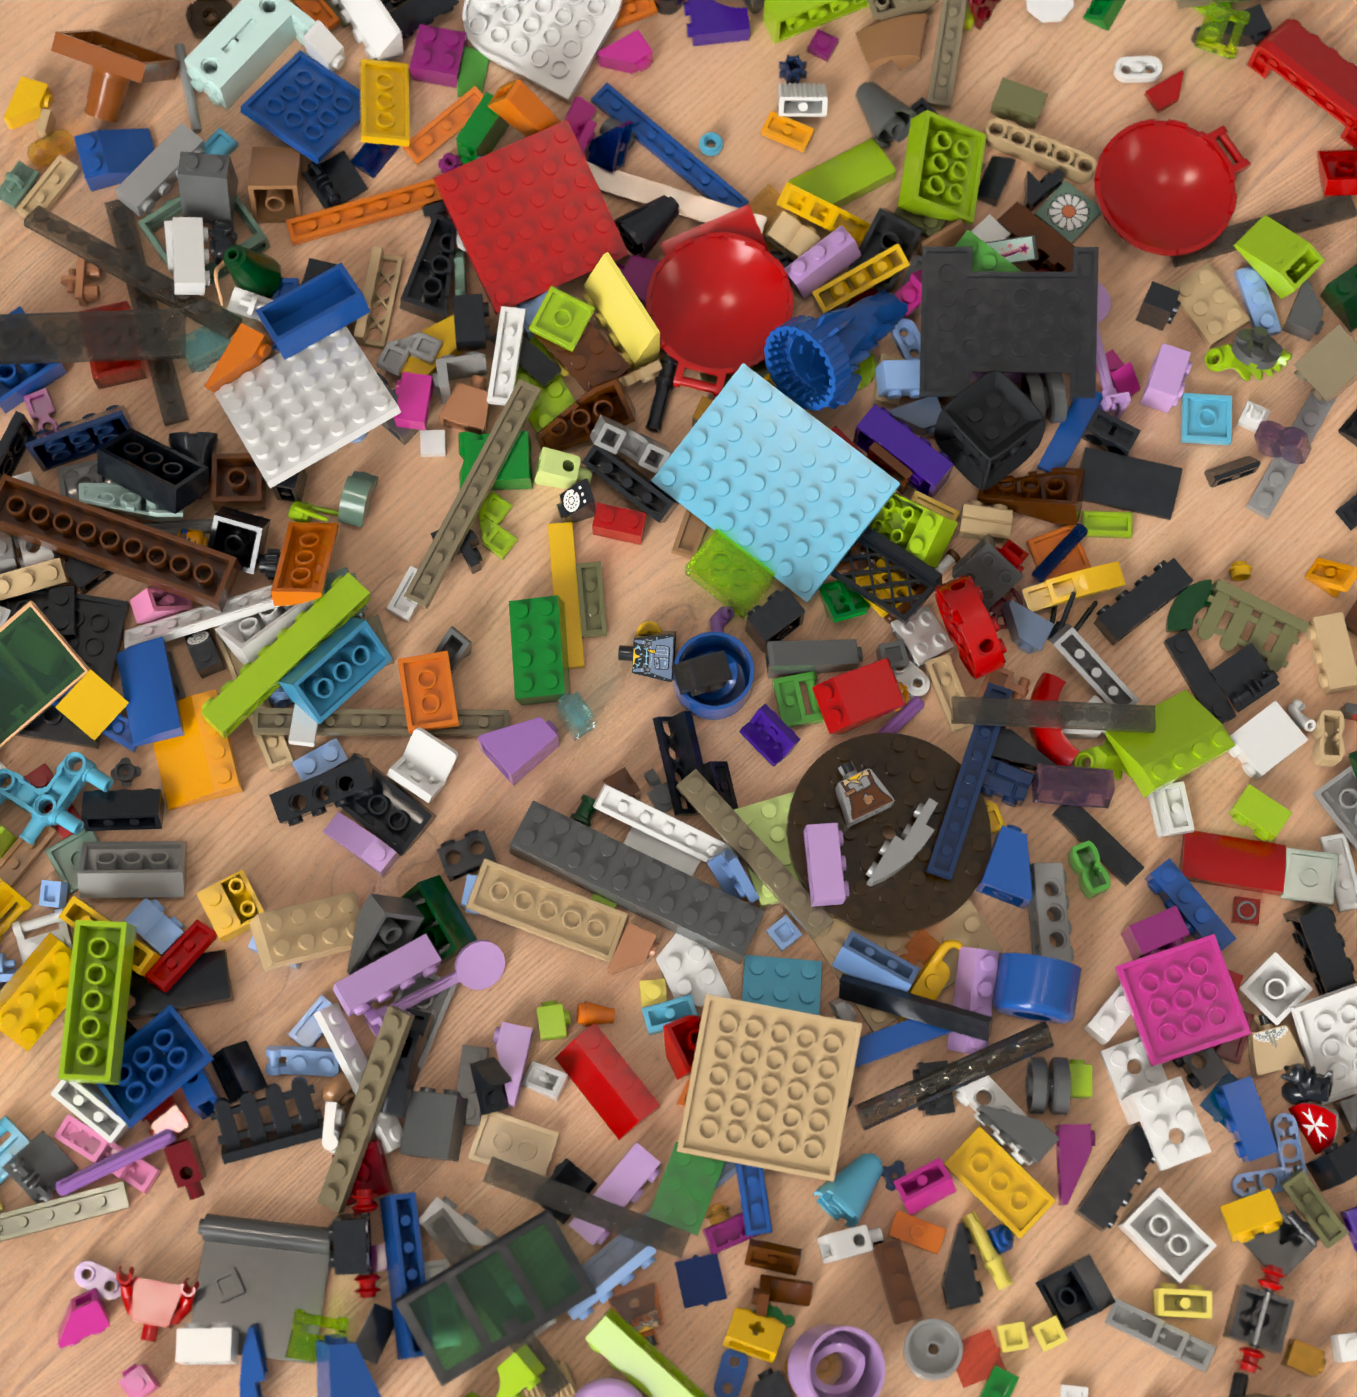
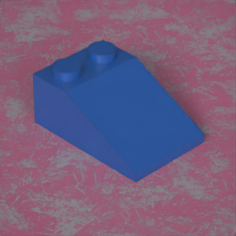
M149 128L96 130L74 136L85 180L91 192L121 184L155 150Z

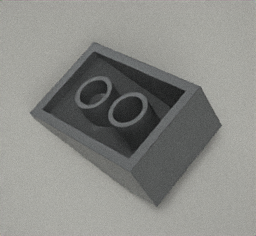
M369 894L357 918L347 967L349 975L411 942L424 916L409 898Z

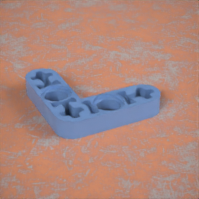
M1278 1114L1271 1121L1272 1134L1279 1151L1276 1152L1279 1168L1236 1175L1230 1183V1188L1235 1196L1245 1198L1258 1193L1256 1192V1186L1246 1188V1193L1243 1192V1189H1238L1237 1184L1241 1183V1178H1243L1244 1182L1255 1181L1253 1175H1256V1185L1259 1192L1267 1189L1262 1183V1178L1265 1174H1271L1275 1177L1276 1184L1274 1188L1270 1189L1271 1192H1283L1284 1189L1279 1183L1292 1174V1167L1286 1168L1285 1163L1298 1161L1299 1165L1293 1166L1294 1172L1301 1168L1307 1174L1297 1122L1291 1114ZM1281 1118H1284L1285 1122L1290 1123V1127L1286 1128L1287 1136L1293 1135V1139L1280 1141V1137L1285 1136L1283 1128H1278V1123L1282 1122ZM1285 1144H1291L1296 1149V1155L1292 1159H1288L1283 1155L1282 1149Z

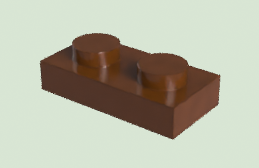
M750 1238L744 1265L796 1276L802 1249Z

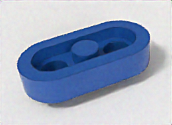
M728 1349L723 1353L714 1383V1393L717 1397L739 1396L748 1364L746 1354L733 1349ZM733 1356L739 1359L737 1367H732L729 1364V1360ZM725 1383H730L733 1387L729 1394L724 1393L722 1390V1386Z

